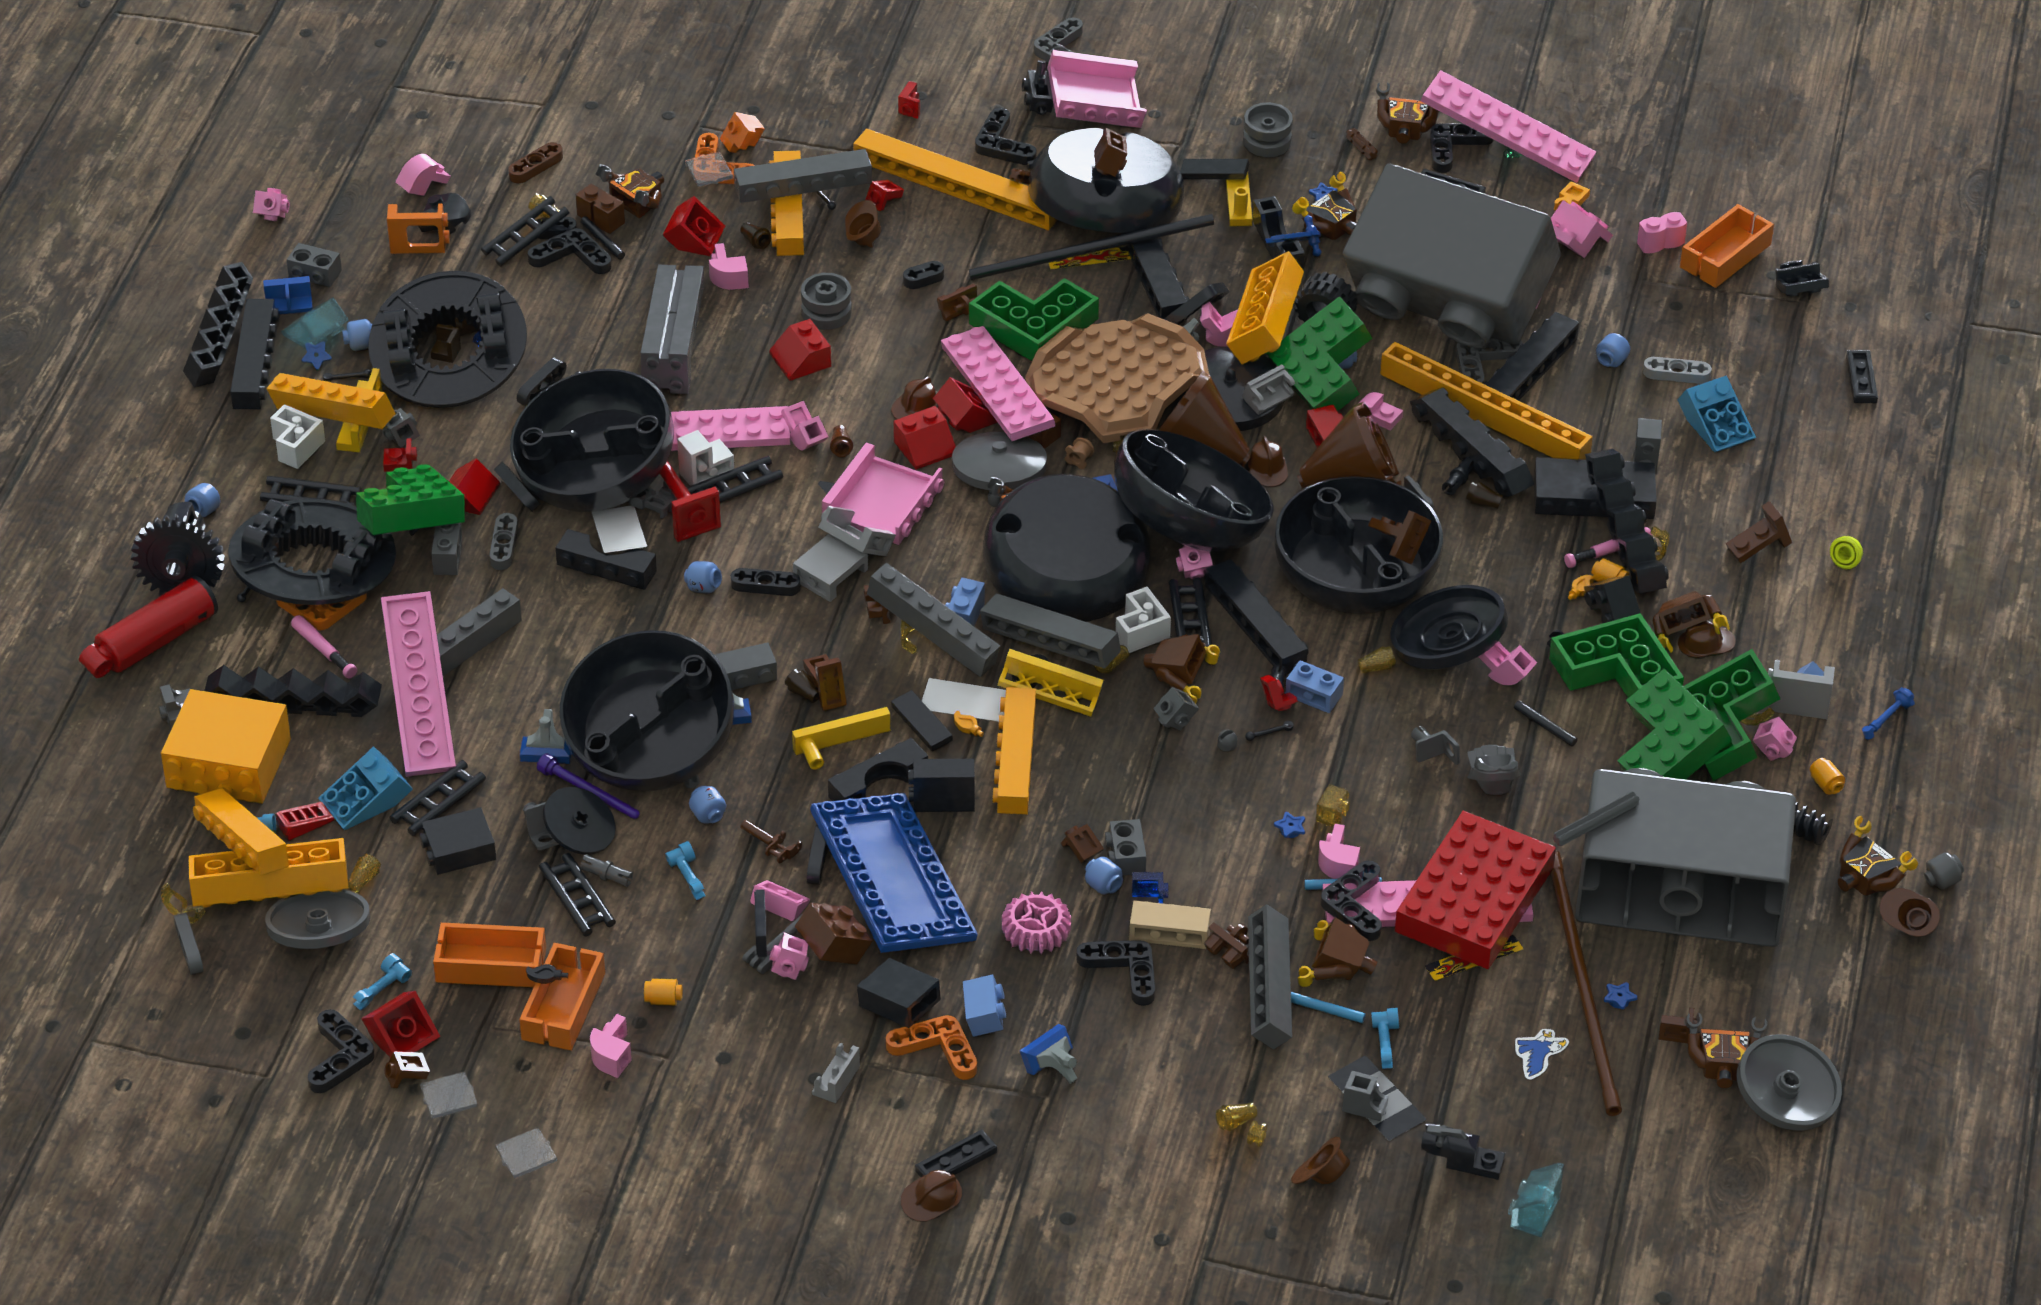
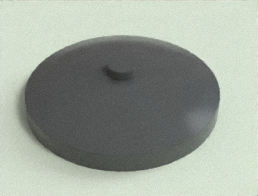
M1004 431L985 432L968 437L955 447L952 453V468L960 480L971 486L992 490L988 489L987 485L992 477H997L1004 482L1005 486L1014 489L1043 476L1047 468V454L1040 443L1028 437L1011 441Z
M344 889L339 892H317L313 895H291L288 898L279 900L268 910L265 916L266 929L271 939L288 947L315 949L334 946L353 939L367 928L370 922L369 904L361 895Z
M1776 1034L1759 1038L1746 1049L1738 1063L1737 1082L1744 1100L1756 1114L1775 1126L1796 1131L1817 1128L1832 1117L1841 1101V1080L1831 1060L1816 1046L1798 1037Z

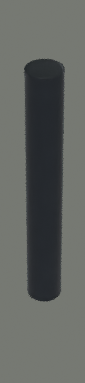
M587 216L581 219V224L619 260L625 257V253Z
M1520 700L1515 703V710L1570 746H1574L1577 743L1578 739L1534 709Z

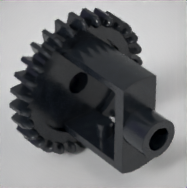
M179 502L170 505L162 522L158 517L154 519L153 524L152 522H147L145 528L142 527L134 539L131 548L133 552L131 560L134 561L132 567L133 569H139L137 577H145L142 582L143 585L152 583L150 591L159 588V596L193 576L200 577L210 588H214L217 580H220L225 559V555L222 554L223 546H217L219 543L218 537L211 539L214 533L213 530L204 532L206 524H204L202 515L194 510L192 502Z

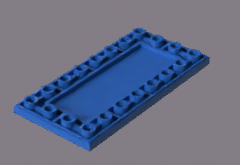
M905 793L811 804L810 811L881 953L976 941L978 934Z

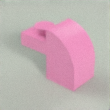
M419 154L411 158L403 166L396 183L408 193L424 196L431 181L447 184L451 176L444 171L442 165L435 162L428 155Z
M724 243L715 244V253L711 254V260H709V277L712 283L728 290L749 288L745 256L727 258Z
M1210 302L1202 305L1200 321L1206 329V340L1215 346L1228 347L1226 343L1238 310L1221 316Z
M1376 392L1367 394L1359 403L1365 402L1371 410L1372 415L1368 417H1371L1375 424L1378 423L1379 426L1391 431L1403 418V410L1383 402L1384 394Z
M804 401L786 407L781 411L791 432L790 439L799 450H805L820 444L829 437L819 416L812 418Z
M1499 641L1488 651L1478 656L1492 670L1488 676L1503 685L1518 683L1537 663L1520 645L1509 653Z
M1339 824L1334 825L1332 834H1327L1326 841L1320 840L1319 867L1324 874L1333 879H1339L1357 866L1360 855V847L1343 844L1345 825Z
M616 1014L611 1022L605 1024L603 1031L593 1028L590 1035L591 1057L594 1065L602 1072L616 1078L621 1075L631 1062L630 1043L624 1041V1038L627 1036L626 1018Z

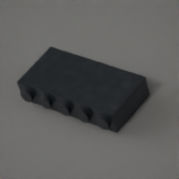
M1536 458L1534 469L1535 514L1608 517L1606 512L1602 513L1597 501V486L1595 484L1591 485L1588 478L1586 460ZM1624 461L1623 476L1634 483L1636 495L1633 496L1634 504L1645 511L1647 519H1654L1657 502L1655 463Z

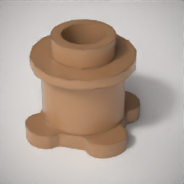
M1076 438L1073 446L1068 445L1065 448L1067 452L1065 461L1068 464L1084 469L1087 466L1085 460L1094 454L1092 443L1085 438Z

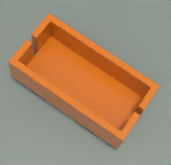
M1737 204L1682 247L1680 268L1694 276L1700 275L1701 280L1717 288L1771 245L1774 224L1757 215L1754 221L1753 234H1751L1754 212Z
M461 923L440 924L438 944L436 945L433 961L436 982L515 987L535 986L536 982L527 977L526 968L534 969L544 965L546 953L545 928Z
M553 943L544 964L552 965L556 969L562 970L563 973H568L569 976L568 978L555 980L548 984L535 983L519 1019L521 1040L543 1045L545 1041H548L549 1046L572 1051L605 975L604 953L581 948V969H578L576 947Z

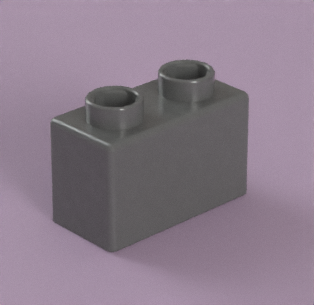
M1389 163L1385 165L1343 250V257L1356 289L1355 298L1369 312L1382 318L1399 320L1404 317L1408 310L1438 320V326L1441 331L1454 341L1465 346L1482 348L1488 344L1490 338L1504 341L1510 345H1516L1520 342L1561 257V252L1549 215Z
M1632 768L1626 771L1606 769L1594 771L1588 814L1631 791L1639 796V805L1585 833L1575 918L1579 922L1769 947L1779 944L1790 879L1796 798L1792 793L1766 790L1760 785L1748 781L1718 784L1664 777L1656 771L1645 768Z

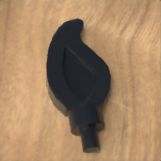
M544 964L534 969L526 968L527 977L541 984L552 983L555 980H562V978H568L569 976L568 973H563L562 970H558L549 964Z

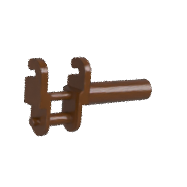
M744 820L741 824V829L769 845L765 848V855H774L777 857L778 863H782L787 858L791 859L802 848L803 844L800 841L797 842V845H789L787 848L782 846L781 843L786 837V832L784 831L773 837L747 820ZM778 848H780V849H782L783 851H782L781 853H779V852H777L776 850H777Z

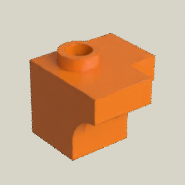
M734 112L720 140L729 152L736 153L739 149L746 150L748 146L755 147L765 128L755 116Z

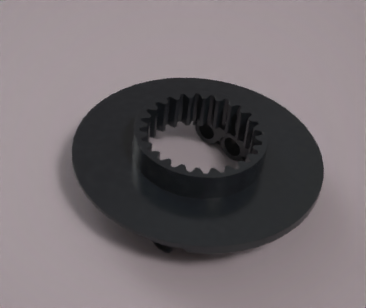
M437 272L419 277L405 284L382 304L371 327L368 343L369 356L373 368L380 369V380L383 385L398 397L425 407H457L486 397L501 387L512 376L525 352L527 327L524 315L517 301L498 282L472 272ZM446 318L450 322L458 318L459 322L466 319L468 325L473 323L474 328L479 330L482 341L479 342L480 349L475 350L476 356H470V362L464 360L460 367L454 364L452 369L445 366L440 370L439 365L432 368L431 363L425 364L423 358L419 359L416 346L419 345L418 339L423 337L422 331H428L427 326L435 327L436 321L444 323Z
M270 499L264 510L245 521L233 534L228 548V557L236 576L249 588L266 597L293 604L325 605L357 598L379 586L393 569L396 559V547L391 532L373 535L357 521L356 506L325 499H297L284 502ZM308 544H312L313 547H316L318 544H322L323 548L330 546L332 551L338 550V554L335 556L332 564V569L327 568L326 572L318 570L317 573H313L311 570L303 573L302 569L293 571L292 566L286 568V563H281L279 556H283L284 551L289 552L290 547L297 549L298 545L307 547Z

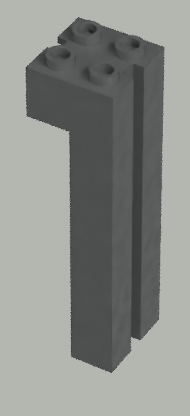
M658 264L641 348V376L650 380L660 391L661 388H670V393L689 394L691 355L704 289V266L685 265V270H676V265Z

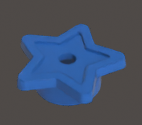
M1319 183L1318 188L1309 190V194L1315 196V201H1318L1332 190L1337 192V188L1327 187L1324 183Z
M324 341L317 345L306 343L307 353L301 361L311 363L316 370H319L321 364L324 361L331 360L332 357L325 352Z
M1285 812L1283 819L1275 821L1274 826L1280 829L1281 834L1285 838H1295L1299 834H1305V830L1302 827L1305 817H1294L1289 812Z
M1627 982L1619 986L1607 984L1606 986L1608 994L1605 996L1604 1002L1610 1003L1614 1008L1625 1009L1630 1001L1637 1000V995L1629 991V983Z

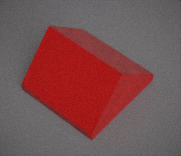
M477 458L458 468L449 480L452 485L464 494L465 511L481 515L500 485V481Z

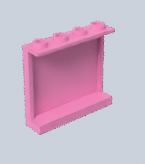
M1053 50L1047 69L1056 117L1141 128L1147 110L1140 108L1134 79L1138 68L1137 61Z
M865 443L822 500V514L828 506L851 509L855 512L850 523L851 526L862 532L865 527L888 530L896 534L893 543L899 545L904 537L909 536L915 522L920 521L926 507L929 508L937 492L940 493L944 486L942 468H938L935 474L931 476L876 457L875 445Z

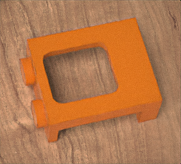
M388 204L387 226L391 254L445 253L446 244H450V231L445 230V226H448V213H444L443 204H438V213H398L397 204ZM434 225L438 227V243L412 244L408 242V226Z

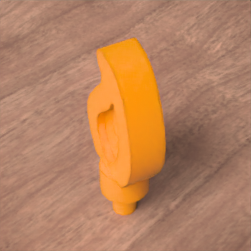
M1583 575L1575 579L1572 583L1571 591H1569L1568 599L1572 600L1578 596H1584V586L1594 582L1593 576Z
M960 711L954 713V723L960 731L972 733L975 736L979 735L980 737L984 735L975 717L962 715Z

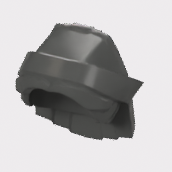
M1483 745L1480 748H1474L1473 751L1467 752L1471 765L1467 778L1476 780L1485 794L1502 795L1510 792L1514 779L1521 775L1518 762L1515 759L1514 748Z

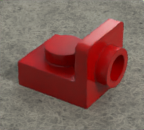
M909 81L898 96V113L918 119L920 116L919 93H917V83Z
M890 180L872 181L865 200L875 203L877 210L883 211L887 200L902 198L904 189Z
M411 438L406 439V448L384 449V472L394 471L395 468L400 467L413 469V461H417V447H412Z
M1270 675L1260 678L1267 703L1273 709L1278 711L1287 710L1292 707L1291 704L1298 702L1297 697L1292 693L1283 694L1284 690L1279 680Z

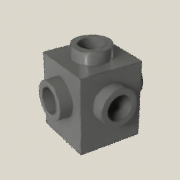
M399 408L394 410L396 414L382 429V432L389 442L393 441L401 448L406 445L407 438L414 440L420 434L415 427L417 422L411 413L406 414Z
M1174 687L1153 708L1159 715L1158 720L1166 728L1173 727L1180 731L1199 710L1198 706L1186 692Z

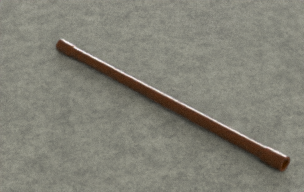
M1556 850L1554 868L1550 876L1552 877L1603 1091L1602 1097L1607 1115L1616 1116L1622 1112V1107L1611 1072L1564 877L1561 855Z

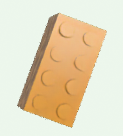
M190 689L161 751L166 788L199 794L223 788L234 799L263 804L291 740L286 705Z

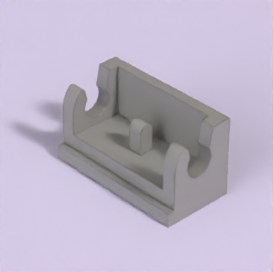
M1283 365L1266 372L1246 384L1242 398L1258 415L1293 396L1294 391L1288 384L1293 386L1295 381L1284 369Z
M843 1043L837 1046L836 1055L822 1077L818 1076L814 1081L812 1095L833 1103L838 1101L860 1067L859 1047L852 1046L848 1054L843 1050Z

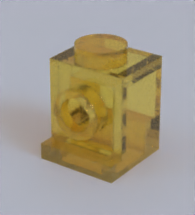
M1329 784L1317 803L1316 821L1334 827L1335 824L1341 825L1342 816H1346L1350 807V802L1347 801L1349 798L1348 790Z

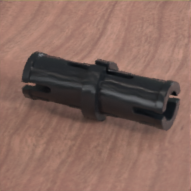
M1465 457L1458 467L1451 470L1450 477L1442 485L1443 491L1449 486L1445 494L1454 495L1457 489L1468 481L1469 474L1474 470V463L1469 466L1472 462L1470 457Z

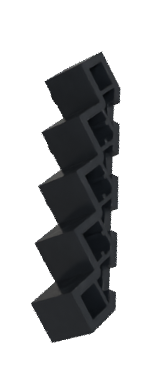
M243 262L223 266L215 284L217 287L214 288L207 305L209 309H206L199 327L201 330L198 331L191 348L193 352H190L183 372L194 388L214 383L253 281V277Z
M1444 388L1432 390L1410 401L1412 413L1418 422L1430 420L1432 431L1438 440L1451 439L1453 451L1459 460L1470 457L1474 463L1473 468L1480 479L1492 477L1495 490L1500 495H1503L1502 498L1513 496L1535 485L1526 462L1520 457L1514 458L1510 454L1511 449L1499 438L1493 439L1489 435L1490 430L1482 422L1472 420L1468 416L1469 411L1461 403L1450 400L1448 398L1449 393Z
M1614 449L1585 454L1588 478L1591 485L1595 484L1597 486V501L1602 513L1606 512L1608 514L1607 526L1612 539L1617 540L1619 543L1618 555L1623 567L1630 570L1633 590L1641 594L1667 588L1666 580L1669 579L1668 569L1664 564L1656 560L1657 542L1652 535L1645 532L1646 514L1641 507L1634 504L1633 496L1636 495L1634 483L1623 476L1622 469L1625 467V462L1622 454Z
M222 665L208 676L204 691L285 704L287 714H302V711H316L317 715L337 716L338 712L351 713V717H363L378 706L382 684L365 672L360 673L347 683L329 670L311 681L294 668L279 679H276L259 666L246 676L241 677L225 665Z

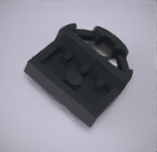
M456 193L436 194L429 197L423 213H438V204H443L444 213H448V226H445V230H449L450 234L456 231L455 227L461 222L466 224L471 217V210L466 201ZM434 225L418 226L421 232L438 229Z
M1801 260L1790 261L1780 264V268H1775L1776 287L1787 296H1798L1800 292L1806 291L1816 293L1820 292L1823 288H1829V279L1820 273V264L1817 262L1803 265Z

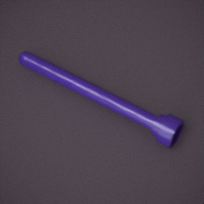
M545 753L539 759L537 771L546 776L555 774L578 788L594 793L606 804L632 819L639 817L640 813L637 809L559 766V762L552 755Z

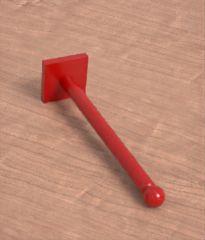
M667 461L660 472V476L677 498V500L671 501L674 538L676 541L679 542L720 528V502L717 488L712 487L691 495Z

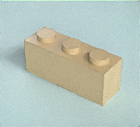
M1133 901L1129 941L1142 940L1155 944L1206 949L1204 942L1209 935L1211 909Z

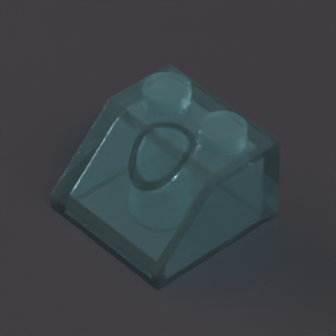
M333 297L312 308L280 332L283 336L306 349V343L317 345L322 341L326 343L328 341L326 337L329 334L335 336L344 329L342 325L349 321V319Z
M1555 1163L1532 1170L1527 1181H1521L1518 1189L1519 1197L1517 1200H1512L1508 1214L1512 1215L1510 1227L1542 1237L1560 1199L1564 1164Z

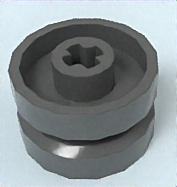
M1271 102L1251 106L1244 115L1243 143L1245 148L1254 155L1261 157H1276L1284 154L1289 150L1292 143V113L1286 107Z
M823 272L814 274L803 282L801 286V315L804 321L811 319L816 327L822 330L836 329L849 321L852 313L851 286L847 279L835 273Z

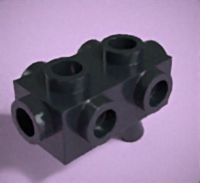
M1038 60L1037 69L1028 70L1026 78L1022 80V92H1025L1024 105L1029 106L1030 111H1035L1040 115L1047 112L1051 113L1052 107H1054L1048 71H1045L1046 61Z

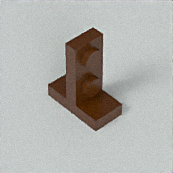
M1770 501L1761 506L1765 518L1726 543L1728 550L1740 564L1776 540L1784 548L1792 543L1782 515Z
M1409 510L1403 524L1399 522L1396 524L1395 521L1386 517H1382L1381 520L1372 517L1368 526L1396 538L1389 555L1412 565L1431 520Z
M826 654L804 659V669L818 688L822 710L847 705L840 659L838 657L829 659Z

